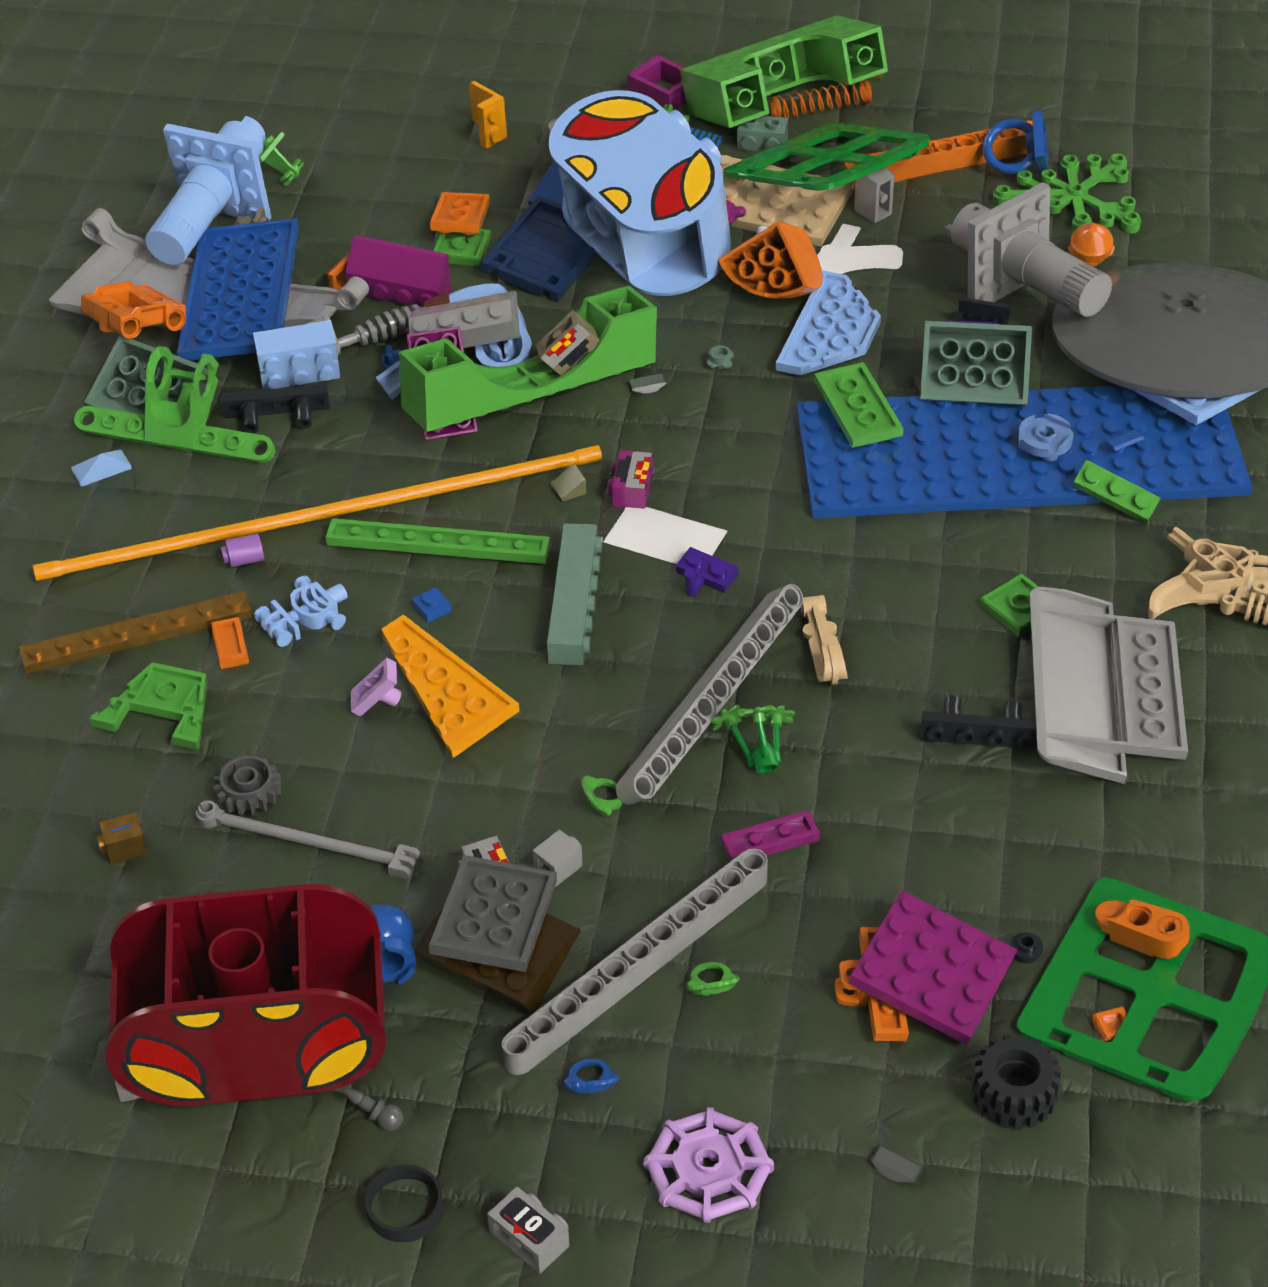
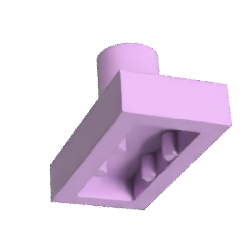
M386 658L351 690L352 713L361 717L378 700L392 707L398 704L401 698V691L394 688L397 684L395 661Z

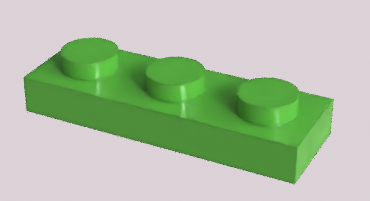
M1088 460L1085 461L1072 485L1145 524L1148 523L1161 499Z

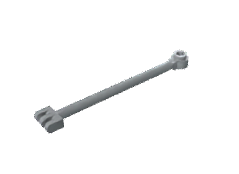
M210 800L201 802L198 810H196L197 822L202 828L225 825L388 864L389 875L403 879L409 878L410 869H413L416 863L415 860L420 855V851L417 848L399 844L396 852L392 853L228 814Z

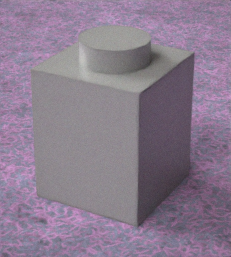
M560 829L532 850L534 868L557 872L555 887L583 866L581 844L576 838L569 837Z

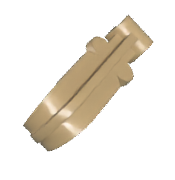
M824 595L803 597V603L800 607L803 618L808 620V624L803 627V636L809 639L808 645L818 681H829L831 685H837L838 680L848 679L841 646L837 637L834 636L837 633V625L832 621L826 620L827 608Z

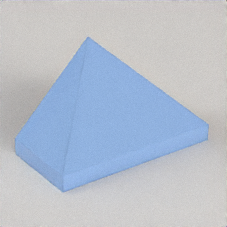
M121 449L99 454L71 467V471L81 487L132 469L131 464Z

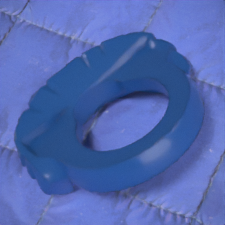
M584 1059L576 1062L570 1068L568 1078L563 1081V1086L574 1093H597L598 1091L602 1092L612 1088L619 1080L617 1073L611 1072V1068L604 1061ZM585 1066H597L603 1070L599 1080L583 1081L576 1073Z

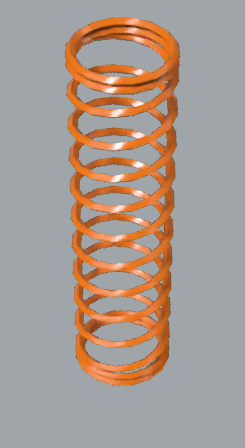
M865 79L859 82V91L863 102L867 104L871 102L872 92L869 81ZM839 83L837 87L830 85L828 89L822 86L819 91L813 88L810 93L804 90L801 95L798 92H795L793 96L787 93L784 99L779 95L777 97L772 96L770 99L772 117H782L781 105L778 98H781L783 101L784 117L789 118L785 102L786 97L789 96L792 100L793 115L797 118L798 112L794 96L798 94L800 96L802 114L806 116V106L803 99L805 92L809 95L810 111L814 115L815 105L811 96L813 91H816L818 94L819 110L823 113L824 104L820 95L821 89H825L827 92V105L829 110L832 111L833 103L829 93L831 87L835 89L836 105L841 109V98L838 92L840 85L844 88L845 104L849 107L850 97L846 89L847 85L845 84L844 86L842 83ZM856 83L851 84L853 86V100L858 105L859 97L855 88Z

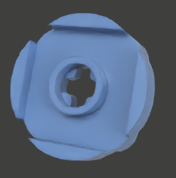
M1044 414L1043 418L1035 419V415L1024 419L1019 426L1018 447L1032 455L1042 457L1046 461H1055L1059 455L1066 453L1071 448L1074 434L1070 430L1071 425L1060 416Z

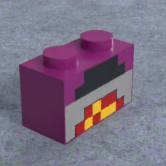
M620 450L618 461H613L612 477L614 479H609L608 495H612L613 507L646 508L653 475L652 452Z

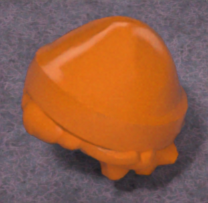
M1087 223L1079 226L1073 232L1068 250L1074 257L1094 267L1110 257L1115 247L1112 234L1106 227L1098 223Z

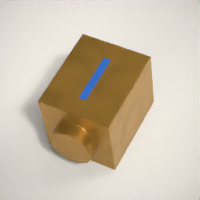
M136 812L99 822L102 835L97 836L101 854L108 853L111 864L147 854Z

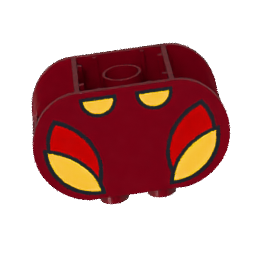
M303 884L159 899L142 904L128 912L113 930L110 941L111 982L106 1062L111 1075L118 1084L136 1096L166 1105L197 1106L327 1092L342 1088L361 1079L374 1069L384 1054L386 1034L380 927L372 909L362 899L344 889L322 884Z

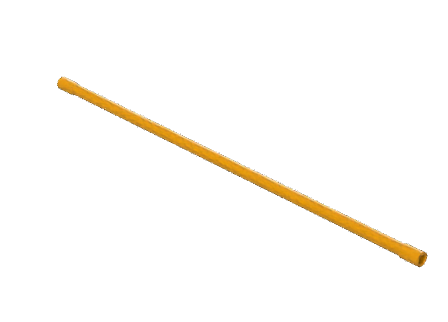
M596 445L565 454L61 561L45 562L33 565L34 575L37 582L60 577L72 572L569 467L573 464L580 466L602 461L600 446Z

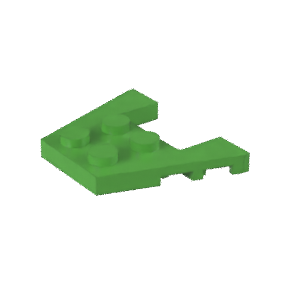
M152 662L127 684L128 689L118 698L112 697L109 700V706L101 713L96 711L90 717L91 726L116 732L128 711L177 720L180 723L171 736L173 745L198 750L200 747L208 683L206 673Z

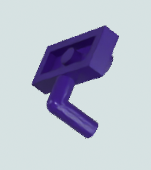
M689 547L676 564V573L684 576L686 594L693 597L703 584L725 593L739 575V567Z

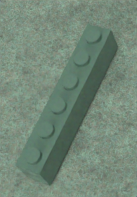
M564 523L547 640L548 664L583 665L584 654L590 653V636H587V633H592L593 616L589 614L590 612H595L596 599L592 592H597L598 575L594 574L595 572H600V556L597 553H602L603 537L598 536L597 525Z

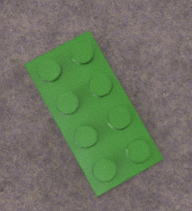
M864 362L814 373V382L852 448L903 436V426Z

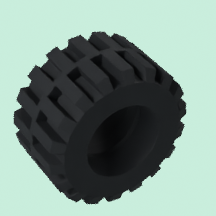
M1005 1035L1002 1041L995 1038L990 1041V1046L985 1045L975 1061L972 1086L974 1103H978L977 1109L981 1114L988 1113L987 1119L991 1122L1000 1121V1126L1007 1128L1008 1124L1014 1125V1129H1022V1126L1026 1124L1031 1128L1036 1126L1037 1120L1043 1123L1048 1119V1113L1052 1114L1055 1109L1061 1080V1067L1058 1066L1056 1055H1050L1051 1049L1046 1045L1039 1046V1040L1034 1038L1031 1041L1026 1040L1024 1035H1018V1038ZM1018 1077L1026 1080L1030 1085L1013 1086L1002 1079Z

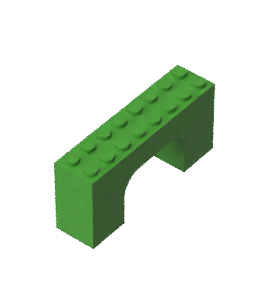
M838 15L680 69L688 114L727 128L770 114L767 96L793 86L815 80H832L851 85L888 72L881 26Z

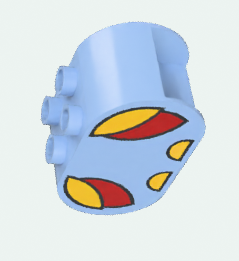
M624 90L605 91L581 99L569 107L557 119L549 136L550 154L558 165L564 193L562 201L563 216L569 227L590 247L592 246L595 252L626 282L642 293L654 296L678 295L694 290L714 278L722 269L718 259L731 250V236L725 197L726 189L720 165L722 157L716 145L707 137L699 141L693 136L688 122L679 111L673 110L668 113L652 98L637 92Z

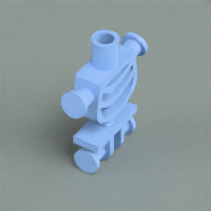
M301 576L294 582L296 589L290 594L292 611L287 613L276 600L270 602L271 614L270 609L266 606L258 608L254 613L255 620L261 622V627L268 632V635L276 639V643L280 647H284L291 642L292 636L296 641L301 639L299 625L295 621L310 629H320L328 623H331V627L334 630L341 629L345 624L346 617L343 614H338L337 603L347 599L348 595L340 583L324 590L318 582L311 583L308 576Z

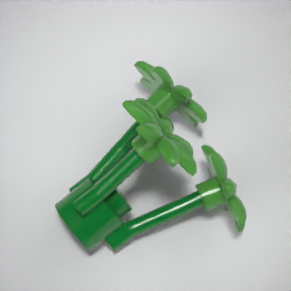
M735 705L729 711L722 709L721 716H716L711 720V723L714 724L712 730H717L722 726L724 730H731L747 759L749 769L755 768V772L758 774L770 773L777 770L779 763L782 762L779 753V727L782 726V722L793 723L791 716H794L795 712L793 710H785L783 705L777 708L773 705L758 706L755 710L740 709L739 705ZM752 716L753 723L757 725L760 744L753 748L754 752L752 754L737 728L738 722L742 721L740 717ZM770 723V726L773 727V748L770 743H767L763 724Z

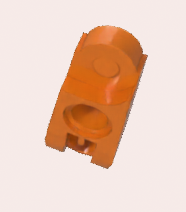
M1131 899L1129 904L1117 900L1106 901L1096 908L1097 925L1101 928L1102 932L1110 935L1111 941L1151 957L1154 955L1162 959H1172L1178 956L1181 950L1189 943L1190 929L1188 920L1178 912Z

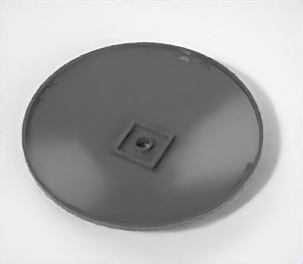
M1138 264L1104 272L1112 280V291L1105 306L1095 315L1084 317L1057 302L1054 308L1052 331L1060 349L1075 364L1111 383L1152 394L1190 398L1233 396L1268 388V282L1252 275L1202 264Z

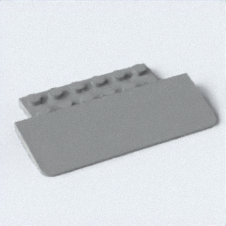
M1034 588L1030 592L1029 601L1037 751L1040 757L1053 765L1125 784L1127 778L1125 753L1186 760L1188 744L1175 622L1114 615L1113 603L1066 589Z

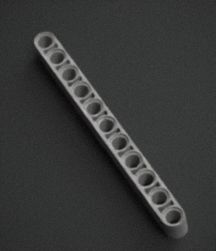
M788 584L771 591L765 596L619 780L616 786V794L623 804L632 805L654 796L711 723V720L718 714L801 607L803 594L799 587L794 584Z
M748 849L742 852L506 1034L502 1040L505 1069L514 1075H522L529 1072L761 890L767 883V855L759 849Z

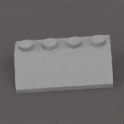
M516 290L415 309L409 317V334L459 326L463 348L520 338Z

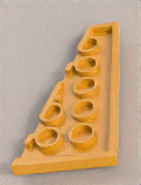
M405 615L400 616L381 629L385 643L452 758L520 712L518 702Z

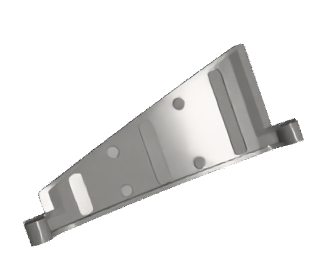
M97 208L83 221L81 230L87 238L102 246L49 298L50 304L56 308L84 315L81 311V295L93 293L101 285L130 281L135 286L146 284L186 306L195 260L187 257L180 265H170L159 261L147 249L145 239L124 232L115 224L112 216L106 210ZM356 276L351 277L341 290L329 287L291 284L284 328L304 325L320 319L324 315H328L330 318L336 310L355 309L368 294V284L362 278ZM161 324L152 326L166 328Z

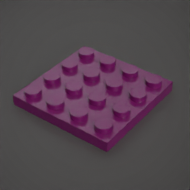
M901 890L851 974L848 983L968 1046L1012 963L1017 949Z

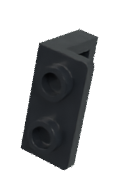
M960 297L955 321L992 322L1000 325H1009L1010 305Z

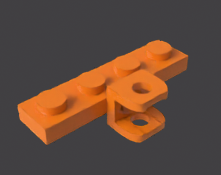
M860 927L858 937L861 957L879 927ZM860 960L842 961L838 967L840 977L836 978L834 983L836 1001L845 1006H866L868 1002L874 1041L907 1042L909 1031L906 1013L849 984L848 981L851 976H848L847 973L854 971ZM843 989L854 990L855 993L848 995L844 993Z

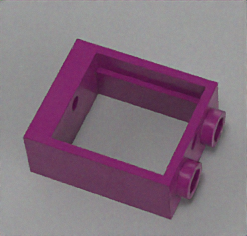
M656 55L627 74L628 91L646 95L656 101L662 108L665 104H667V108L671 104L673 110H676L686 103L680 69L685 67ZM664 79L675 86L667 90L656 83Z

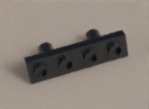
M327 384L221 394L225 419L242 417L243 431L253 434L258 432L259 429L258 416L295 412L296 426L300 429H307L312 425L311 411L330 409Z
M949 695L944 699L943 713L922 711L920 740L1037 749L1036 720L1021 719L1022 705L1017 700L1005 702L1003 717L961 714V698Z

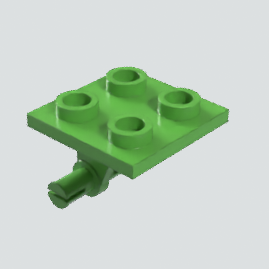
M280 132L275 137L269 135L265 139L259 161L260 163L264 161L283 173L284 175L280 178V182L285 181L283 185L288 186L292 179H296L299 176V171L304 166V162L300 163L302 160L296 159L291 165L275 148L284 137L283 132Z

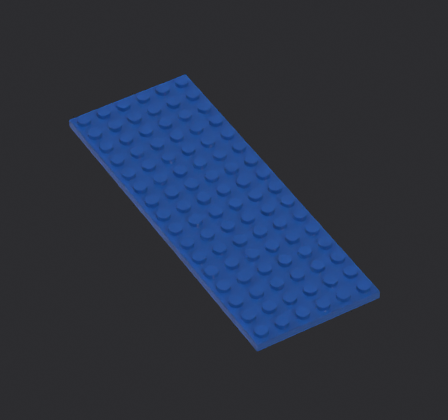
M1123 386L1029 390L1027 406L920 400V396L887 397L886 400L903 426V436L854 448L850 445L825 401L797 402V417L812 519L1104 503L1072 486L1086 460L1160 497V500L1251 495L1252 484L1227 409L1195 425ZM1044 414H1054L1064 418L1071 425L1070 430L1074 434L1071 448L1066 453L1059 455L1055 461H1046L1042 457L1021 450L1018 447L1019 426L1024 419L1035 415V419L1043 418ZM1134 429L1144 436V440L1114 452L1108 450L1105 444L1106 440Z

